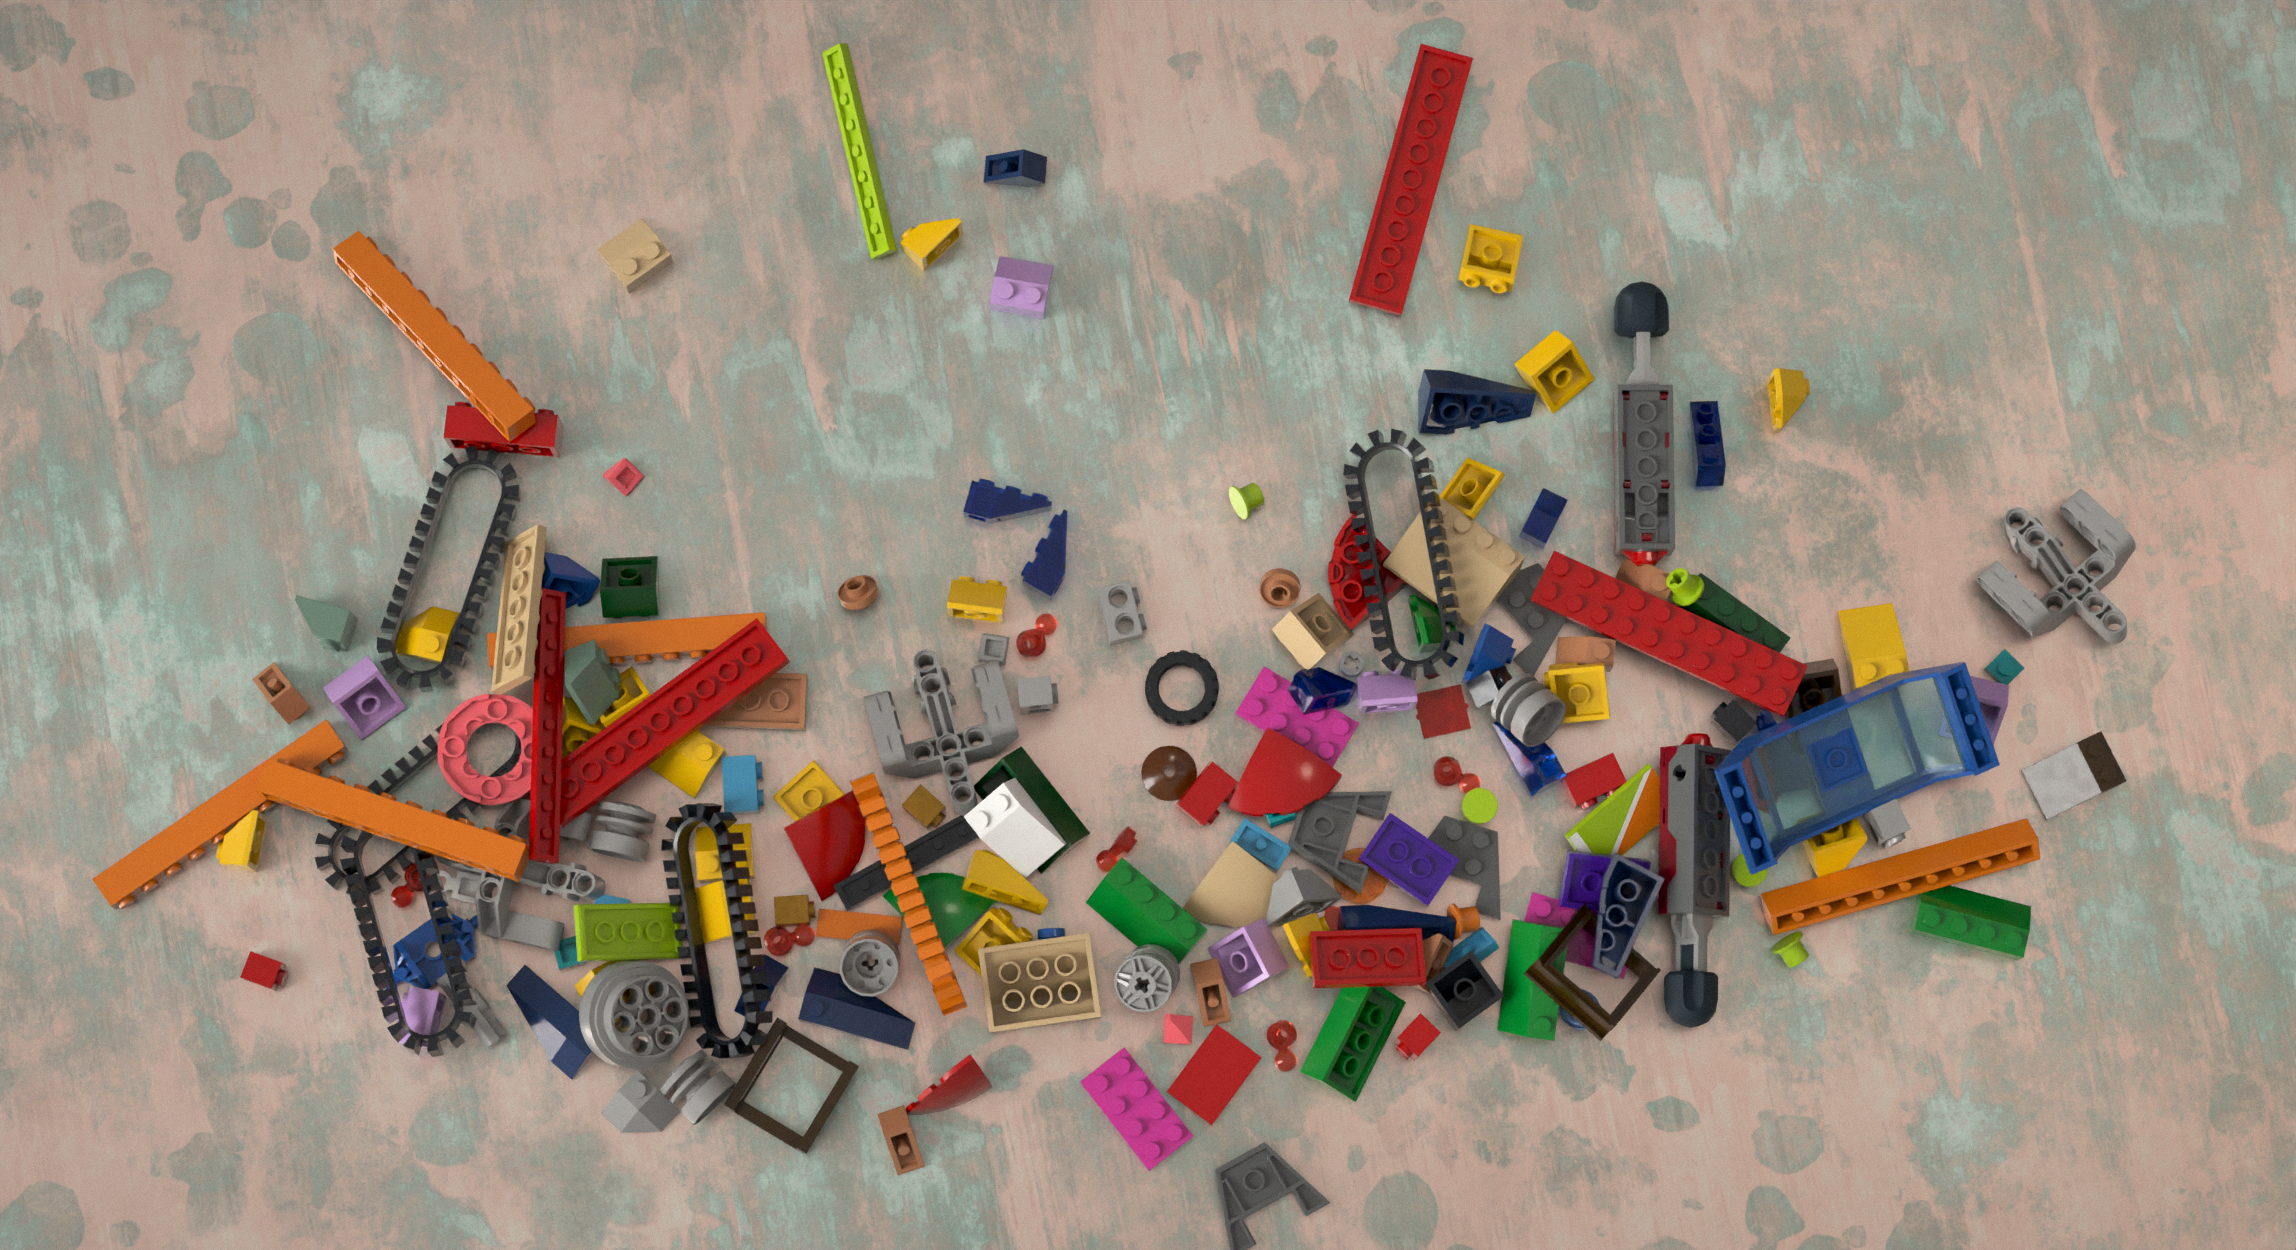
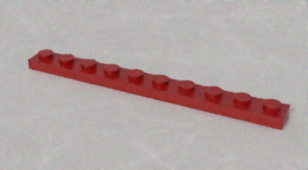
M541 588L540 621L536 637L538 644L534 658L529 860L556 864L559 862L566 593Z

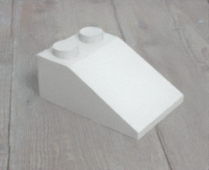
M1016 778L1001 784L964 816L980 839L1024 878L1028 877L1067 844Z

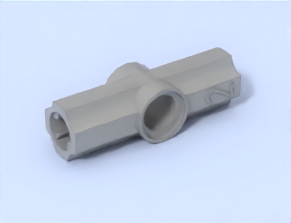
M445 973L436 981L453 1002L455 1009L451 986L447 973ZM472 987L470 990L474 993L477 1005L463 1006V1012H472L477 1019L473 1030L486 1048H488L503 1037L506 1031L489 1010L490 1006L481 993Z

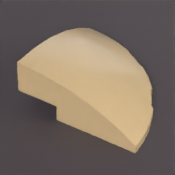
M1232 841L1197 887L1183 909L1196 920L1209 925L1231 926L1232 928L1243 927L1262 918L1266 919L1273 883L1280 878Z

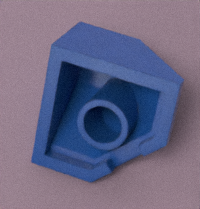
M544 553L545 570L542 575L541 588L565 592V609L575 604L580 607L588 603L600 583L599 577L567 556Z
M1485 623L1461 683L1466 685L1468 681L1488 670L1502 667L1505 663L1511 664L1516 651L1515 648L1511 647L1514 639Z

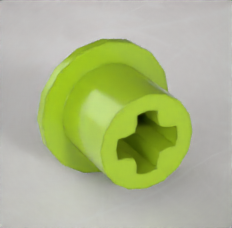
M1255 483L1240 489L1236 486L1229 488L1231 504L1235 512L1242 519H1248L1250 511L1264 505L1262 491Z
M1684 568L1673 570L1667 577L1666 584L1672 591V599L1677 605L1687 606L1694 603L1704 591L1703 579L1698 575H1690Z
M1485 788L1470 790L1462 801V811L1465 817L1476 824L1489 822L1498 810V801L1495 795Z
M1741 853L1734 859L1732 874L1740 885L1755 887L1766 879L1768 868L1753 875L1750 874L1744 855Z
M1801 931L1789 934L1771 948L1773 954H1780L1788 968L1799 965L1809 957V953L1800 940L1803 937Z

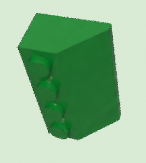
M1123 857L1109 871L1086 901L1087 905L1137 947L1145 944L1160 945L1168 949L1175 956L1179 965L1207 933V929Z
M1949 885L1918 894L1909 933L2018 961L2024 958L2030 932L2031 906Z
M1512 919L1502 992L1504 997L1501 999L1497 1030L1524 1037L1555 1040L1559 1005L1527 978L1524 973L1541 956L1565 926ZM1567 947L1553 963L1563 974Z
M1382 986L1342 988L1300 1072L1315 1082L1356 1102L1406 1002Z

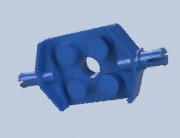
M451 913L454 922L452 925L455 927L458 936L456 940L460 944L463 953L461 957L467 962L471 958L477 957L475 931L478 928L477 915L470 920L468 918L464 920ZM432 919L393 945L395 960L393 974L396 985L405 981L418 988L428 990L437 983V979L447 973L441 953L437 957H429L426 953V948L430 943L438 942Z

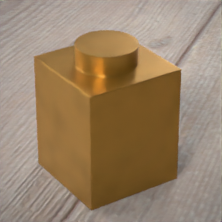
M921 784L902 804L903 809L927 830L931 826L936 828L946 817L944 814L946 810L945 805Z
M808 895L774 897L775 925L777 927L811 925L810 918H815L814 901H809Z

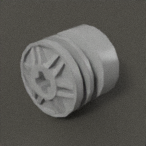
M1525 672L1507 681L1497 693L1491 706L1492 717L1502 724L1505 729L1511 730V733L1526 747L1538 746L1549 739L1562 723L1566 713V704L1551 690H1547L1531 673Z
M599 802L598 810L609 814V817L596 816L595 820L607 827L606 831H592L589 850L615 858L646 862L650 844L640 839L639 834L653 833V828L643 825L642 822L655 823L656 814L629 803Z
M867 929L856 933L847 941L840 959L839 971L844 984L851 991L861 996L873 997L887 991L898 976L900 966L898 946L889 935L879 930ZM867 955H872L873 959H877L874 965H869V962L865 961Z
M1145 944L1136 947L1127 955L1115 974L1114 988L1120 1001L1126 1007L1136 1012L1148 1013L1159 1009L1168 1001L1180 981V967L1177 959L1168 949L1160 945ZM1148 979L1150 983L1141 984L1140 980Z
M702 1049L683 1060L670 1073L667 1081L660 1089L665 1096L672 1093L675 1089L677 1090L670 1099L673 1104L681 1101L683 1098L687 1100L681 1113L693 1125L699 1123L713 1111L736 1085L723 1071L716 1073L712 1077L709 1075L715 1064L712 1059L703 1066H700L707 1057V1054Z

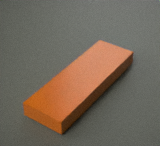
M819 908L816 937L849 940L858 932L867 929L879 930L889 935L900 946L903 918Z

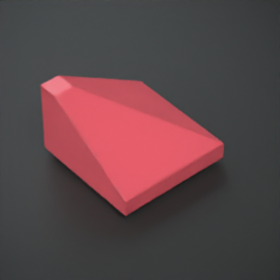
M625 457L602 475L625 496L644 477Z
M1165 1014L1163 1043L1191 1045L1193 1016Z

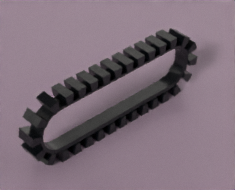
M1391 429V440L1384 443L1383 434L1376 430L1368 433L1374 445L1373 447L1365 451L1356 442L1350 450L1353 455L1361 458L1358 467L1344 464L1343 472L1347 479L1357 478L1358 484L1345 485L1347 496L1352 500L1361 496V501H1348L1350 513L1355 517L1364 513V518H1351L1353 530L1357 533L1367 530L1368 534L1354 535L1356 547L1360 550L1370 547L1371 551L1357 552L1359 564L1363 567L1373 564L1374 569H1360L1362 581L1367 584L1376 581L1377 586H1363L1365 598L1370 601L1377 598L1380 600V603H1366L1368 614L1373 618L1379 615L1383 617V620H1369L1371 631L1376 635L1382 632L1386 633V637H1372L1374 648L1379 652L1388 648L1391 650L1392 653L1381 660L1391 671L1394 672L1402 661L1405 663L1400 673L1402 677L1416 681L1417 667H1423L1424 677L1430 680L1440 676L1434 666V663L1442 659L1449 667H1452L1458 660L1457 657L1446 652L1450 642L1462 646L1464 644V634L1460 631L1450 632L1449 625H1463L1461 613L1457 610L1449 613L1446 611V608H1460L1458 596L1454 593L1446 596L1443 595V591H1456L1455 580L1451 576L1440 579V574H1453L1452 564L1447 559L1437 562V557H1450L1449 548L1444 542L1434 545L1433 541L1447 540L1446 531L1441 525L1431 528L1430 524L1444 523L1442 511L1438 508L1428 511L1427 506H1441L1439 495L1435 491L1427 494L1424 492V490L1438 489L1436 478L1431 474L1424 477L1421 476V473H1434L1433 461L1428 457L1417 461L1415 457L1426 449L1414 437L1406 448L1403 447L1407 437L1403 431ZM1385 450L1404 452L1412 463L1443 629L1442 642L1437 651L1432 656L1418 661L1404 658L1395 646L1365 482V471L1368 463L1376 454Z
M476 446L465 447L468 461L458 464L453 453L443 459L445 466L451 470L448 477L437 471L434 472L431 481L433 487L443 488V491L441 493L429 487L426 495L427 502L438 504L437 508L435 509L425 503L423 504L420 515L422 519L432 520L431 525L418 519L415 533L418 536H426L425 542L412 535L409 544L411 552L421 553L420 557L418 558L409 552L406 553L403 561L405 568L415 569L414 574L401 568L397 579L399 584L409 585L408 591L395 584L392 593L394 600L404 601L403 606L401 607L389 601L386 613L388 617H397V623L384 617L381 624L382 633L392 634L391 640L377 637L378 653L391 652L393 657L380 661L388 676L399 667L403 672L396 679V682L409 690L412 677L420 678L421 692L433 691L430 677L440 674L445 685H448L455 679L454 674L446 668L452 661L461 667L464 666L467 657L466 653L455 651V648L458 645L469 651L472 638L471 635L460 634L461 630L464 629L475 634L478 625L477 620L466 618L467 613L480 618L484 608L481 602H472V598L475 596L486 602L489 589L487 586L477 585L478 581L481 580L491 586L495 574L493 570L483 569L484 564L497 570L500 561L499 554L489 553V549L491 547L503 553L506 544L505 538L494 536L495 532L497 531L508 537L511 530L510 521L500 520V517L502 515L514 521L517 512L516 505L505 503L506 499L520 501L521 490L519 485L506 487V481L517 478L516 472L510 462L499 471L496 466L501 461V455L490 448L486 461L477 460L478 450ZM471 468L486 469L499 479L502 486L501 497L449 648L443 661L435 668L426 671L412 670L403 665L398 659L396 644L454 479L465 470Z
M443 724L436 729L438 734H440ZM514 730L515 748L512 756L489 777L501 776L506 771L510 772L515 767L514 764L521 755V742ZM430 734L422 740L432 750L426 756H424L417 745L408 752L418 761L413 767H410L404 757L395 763L404 772L401 777L397 779L390 768L381 775L391 784L385 790L377 780L367 787L376 795L380 796L381 792L391 795L437 756L438 744L435 738ZM463 798L448 810L446 814L449 819L454 817L455 821L458 818L469 820L460 812L464 806L467 805L474 816L483 808L478 803ZM328 819L327 822L336 829V832L331 839L318 833L315 844L318 847H327L328 856L315 857L317 869L320 871L331 866L336 872L326 878L325 881L338 890L346 874L337 865L335 848L341 836L351 827ZM405 846L376 872L366 876L370 891L374 896L385 891L377 880L385 874L392 884L402 877L392 869L395 864L399 862L406 873L415 866L405 857L412 851L411 846ZM347 888L346 894L350 896L349 892L352 891Z
M715 803L686 804L678 808L682 817L669 818L666 827L676 832L674 839H662L661 851H673L675 860H663L665 872H677V877L666 878L667 889H680V895H669L670 907H683V912L671 913L673 924L685 923L686 929L674 930L676 941H688L689 946L677 947L679 959L691 958L692 964H680L682 976L694 975L695 981L683 982L685 993H697L698 998L687 999L689 1011L700 1010L701 1016H689L690 1027L704 1028L706 1033H703L696 1041L702 1049L713 1048L711 1056L719 1059L747 1057L755 1053L752 1046L764 1045L769 1035L758 1029L760 1023H772L773 1011H760L759 1002L771 1001L769 989L757 990L756 984L768 983L767 973L754 972L753 967L765 966L763 954L751 955L750 949L762 948L761 938L748 937L747 931H759L758 920H745L744 915L756 914L755 902H742L741 898L742 896H753L752 885H739L738 880L750 879L749 867H736V862L747 861L746 850H733V844H745L743 832H729L728 828L737 819L732 812H720L722 805ZM701 822H704L712 829L717 841L745 1007L743 1028L733 1039L727 1037L721 1031L717 1022L688 850L691 833Z
M357 829L361 833L357 841L344 835L341 842L342 849L346 853H354V858L340 859L343 871L347 874L345 876L347 887L352 891L349 894L352 903L356 907L354 908L356 919L361 923L358 925L361 936L366 940L363 941L366 953L370 956L367 958L370 969L375 973L372 974L375 986L379 989L377 990L379 1002L384 1006L381 1007L384 1019L389 1024L398 1019L400 1021L387 1027V1029L398 1043L408 1033L410 1034V1037L403 1045L409 1052L419 1055L422 1043L425 1042L428 1043L427 1052L432 1057L442 1056L444 1053L440 1041L449 1038L456 1049L465 1042L463 1037L455 1032L460 1024L474 1029L477 1018L472 1012H463V1006L477 1005L474 993L470 990L472 988L470 978L465 973L468 972L464 959L461 957L463 955L461 946L456 940L458 936L455 927L452 925L454 922L451 911L447 908L449 906L447 897L442 891L444 886L442 879L438 876L440 872L437 862L433 859L435 855L411 847L454 997L455 1013L452 1021L445 1029L436 1034L423 1035L411 1030L407 1024L362 863L363 849L374 834Z

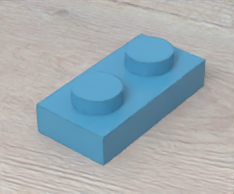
M1244 818L1230 843L1232 841L1235 842L1255 859L1278 872L1292 849L1288 844Z
M1481 927L1452 948L1443 969L1449 967L1469 951H1472L1479 962H1481L1499 949V946L1490 934Z

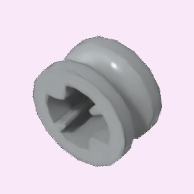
M1355 651L1344 653L1339 661L1341 673L1351 678L1361 674L1364 668V659L1361 654ZM1350 657L1353 661L1358 660L1357 670L1346 669L1344 664H1347V660L1345 659Z

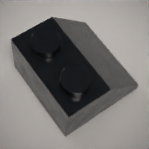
M1469 951L1426 982L1437 1005L1456 1031L1504 997L1472 951Z

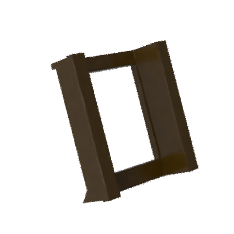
M1585 902L1570 917V921L1541 956L1526 970L1524 975L1601 1041L1619 1023L1661 969H1656L1632 948L1624 965L1637 975L1639 979L1611 1014L1606 1012L1553 965L1554 961L1582 928L1595 939L1597 916L1589 910Z
M777 1017L767 1033L769 1036L764 1045L759 1046L724 1105L729 1107L732 1112L802 1154L803 1152L807 1154L859 1066L851 1061L844 1060L789 1027L786 1022ZM783 1037L842 1071V1074L804 1136L799 1135L744 1102Z

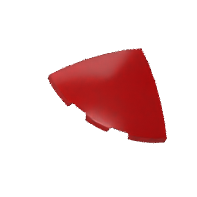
M1352 515L1345 522L1334 541L1335 549L1332 560L1328 565V582L1331 585L1334 597L1333 603L1345 624L1351 630H1354L1371 617L1368 614L1366 603H1380V600L1377 598L1370 601L1365 598L1363 586H1377L1376 581L1369 584L1362 581L1360 569H1374L1373 564L1366 567L1359 564L1357 552L1371 551L1370 547L1363 550L1356 547L1354 535L1368 534L1367 530L1361 533L1353 530L1351 518L1356 517ZM1376 538L1388 603L1408 583L1383 566L1391 552Z
M1267 727L1242 774L1230 801L1229 809L1257 817H1263L1265 813H1280L1282 816L1302 811L1305 805L1318 799L1320 801L1337 785L1342 774L1303 746Z
M853 790L783 827L821 901L836 892L833 885L850 876L856 864L859 863L863 852L866 818L862 815L859 807L860 804L857 802Z
M969 1054L939 1079L941 1084L936 1086L934 1083L918 1096L917 1102H912L906 1107L907 1115H923L945 1111L977 1098L991 1089L992 1085L974 1058Z

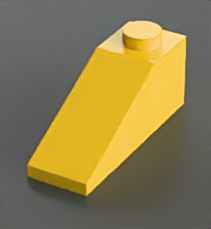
M975 850L968 863L962 885L963 890L1038 915L1042 914L1048 904V899L1003 858L995 856L993 852L988 850Z

